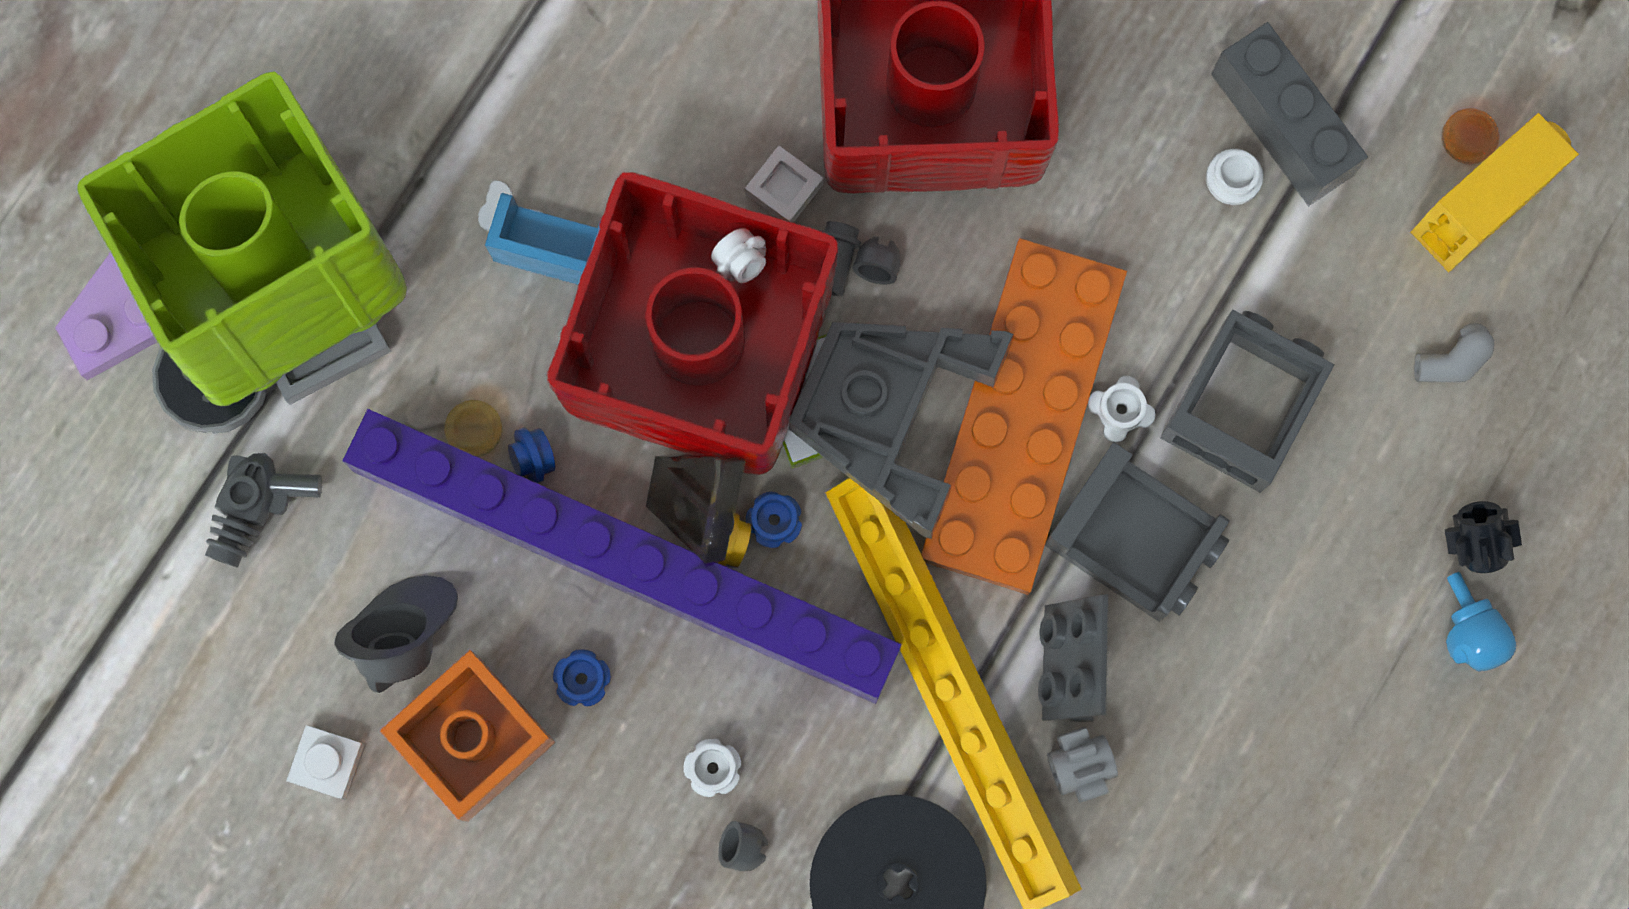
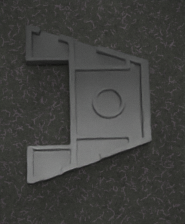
M832 322L789 419V430L918 533L931 539L950 495L951 485L896 465L936 369L942 368L994 387L1012 344L1013 334L1006 331L992 330L991 335L963 334V329L941 328L940 332L906 331V326Z

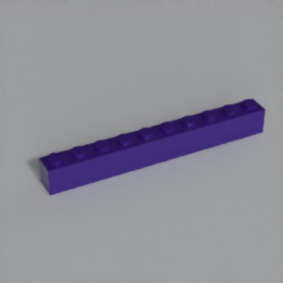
M368 408L342 460L358 475L874 704L878 701L902 644Z

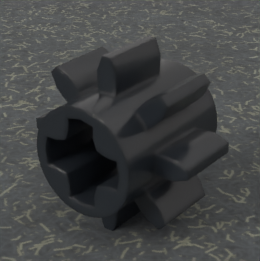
M1478 501L1465 505L1459 510L1458 514L1453 515L1454 527L1445 529L1448 554H1457L1459 566H1466L1470 571L1476 573H1492L1501 570L1509 561L1514 560L1513 547L1522 545L1519 520H1509L1508 509H1501L1499 505L1493 502Z

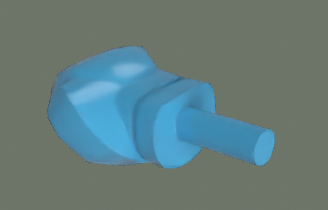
M1460 572L1448 576L1447 580L1462 609L1451 616L1455 626L1448 633L1446 640L1447 649L1452 659L1457 664L1467 663L1478 672L1488 671L1508 662L1516 652L1517 644L1509 625L1498 610L1493 609L1489 599L1478 602L1474 601Z

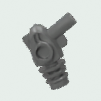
M253 453L248 458L238 455L231 456L228 464L227 479L215 504V509L227 517L212 515L211 521L223 527L222 529L210 527V533L218 536V540L210 538L206 540L209 546L205 556L238 568L242 557H247V553L239 549L240 545L251 547L253 544L252 541L244 538V535L257 538L260 534L259 531L248 527V525L264 526L270 513L283 515L287 511L289 497H321V475L276 474L273 460L266 453Z

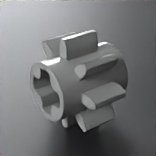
M1084 727L1057 737L1060 749L1047 753V758L1059 793L1065 795L1075 791L1079 803L1108 794L1109 791L1105 781L1118 777V771L1113 753L1105 736L1101 735L1090 739L1087 728Z

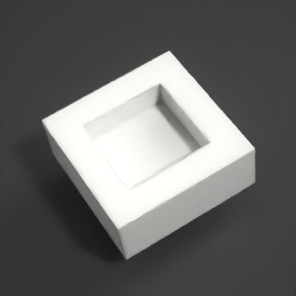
M778 145L745 187V195L776 218L794 223L823 186L824 178Z
M306 725L286 781L346 800L365 744Z

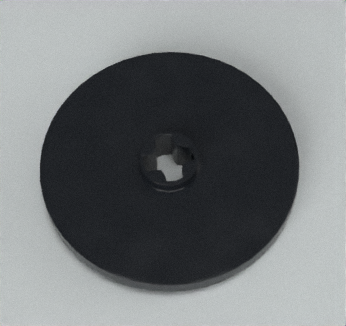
M886 795L869 799L843 813L826 831L816 849L811 865L810 898L813 909H983L986 898V872L980 850L974 838L952 813L931 801L919 797ZM891 869L898 874L906 869L911 873L913 877L909 880L908 886L913 892L909 898L905 899L900 895H896L890 900L884 895L883 891L888 885L887 881L882 877L885 871Z

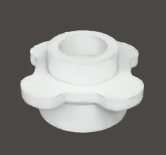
M1123 376L1107 391H1095L1089 397L1088 409L1091 413L1099 416L1104 425L1103 434L1111 442L1123 441L1129 431L1137 427L1147 428L1155 419L1154 408L1147 404L1143 392L1139 389V382L1133 377ZM1117 405H1125L1127 412L1119 414L1116 410Z

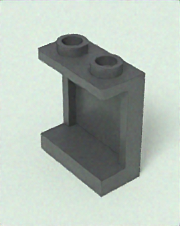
M1113 442L1046 541L1045 546L1158 622L1164 619L1170 611L1180 616L1198 590V586L1190 581L1203 563L1211 568L1230 540L1223 536L1222 532L1230 520L1221 514L1216 518L1209 515L1129 462L1133 454Z

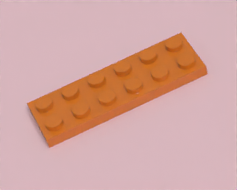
M1019 238L991 327L992 331H1006L1013 334L1012 344L994 387L977 381L974 382L944 478V482L951 485L950 495L931 539L926 537L921 553L925 563L1026 595L1031 593L1125 281L1126 270Z

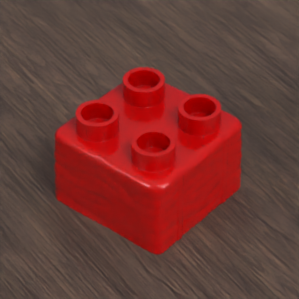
M1052 0L817 1L824 174L828 185L833 190L839 193L851 194L960 191L981 188L1022 187L1035 184L1042 179L1056 149L1059 135L1053 57Z
M622 172L614 182L604 214L601 217L599 231L581 275L567 323L562 328L559 344L547 371V382L565 410L579 420L612 429L739 472L754 475L765 474L774 467L779 457L785 435L788 431L789 419L798 401L814 354L819 331L823 325L825 312L831 299L837 265L838 242L833 236L806 226L744 209L634 172ZM740 228L748 229L753 236H761L765 240V247L767 249L764 256L766 264L763 270L755 278L745 283H739L737 280L731 282L717 273L718 267L711 258L716 245L726 235Z

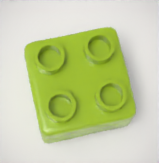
M274 71L264 73L250 80L233 92L224 95L214 104L169 127L134 150L123 153L116 160L89 173L78 182L77 191L80 199L112 253L131 294L159 345L169 354L183 374L190 378L192 383L199 388L212 404L229 406L244 399L253 392L271 387L286 373L340 343L353 333L372 327L383 315L403 302L406 297L407 285L396 261L284 79Z

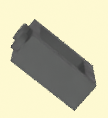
M1232 309L1222 323L1160 438L1261 493L1272 483L1335 364L1324 359V352L1311 342L1300 338H1294L1291 341L1272 331L1274 328L1273 324L1261 315L1250 311H1243L1241 314ZM1230 342L1304 382L1265 454L1191 414Z

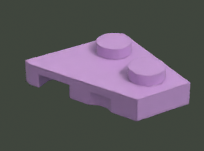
M111 252L55 327L80 375L86 380L97 376L158 342L144 319Z

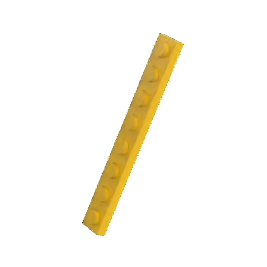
M851 478L846 479L825 492L895 641L902 644L900 651L1022 908L1042 909L1077 893L1082 888L906 522Z

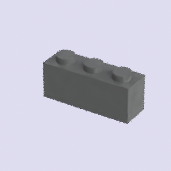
M1266 22L1222 51L1211 75L1308 207L1356 174L1368 158V155L1269 22Z

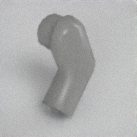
M1477 323L1466 325L1460 330L1461 336L1458 338V343L1449 354H1417L1414 362L1416 381L1465 382L1471 379L1493 355L1494 339L1489 334L1488 329Z

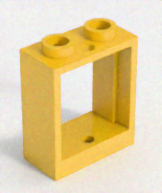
M1537 113L1440 199L1410 233L1449 273L1547 186L1579 154L1572 148L1568 134L1559 125L1551 121L1547 122Z

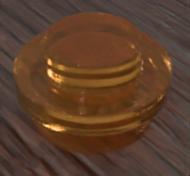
M1466 108L1455 112L1449 117L1443 126L1441 139L1444 149L1454 160L1464 164H1477L1483 162L1496 150L1499 142V130L1494 119L1488 113L1479 109Z

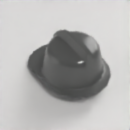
M425 575L402 580L389 586L377 595L354 619L346 623L337 632L334 645L340 655L349 660H354L360 674L365 677L369 688L373 692L382 693L394 683L409 680L421 674L429 666L434 634L449 620L457 608L458 594L453 584L442 577Z

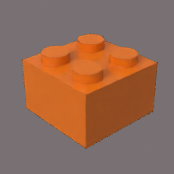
M471 650L463 655L380 730L455 817L465 822H469L556 743L482 659Z

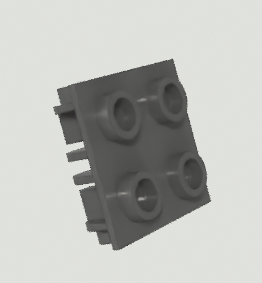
M1102 594L1045 605L1044 617L1039 631L1040 641L1044 647L1043 675L1038 686V696L1042 704V721L1070 719V721L1093 722L1094 716L1106 715L1108 595Z

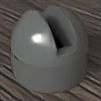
M875 236L861 245L856 255L853 271L866 281L882 285L892 284L896 281L901 266L900 251L892 240L889 241L887 247L879 244V237Z
M737 821L730 822L724 829L719 843L718 855L720 864L724 868L737 871H752L758 868L766 860V855L760 853L761 847L768 845V840L764 833L750 824Z

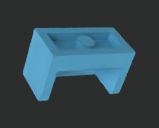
M501 193L485 246L494 262L578 285L598 234L599 225L598 228L522 208L517 205L512 195Z

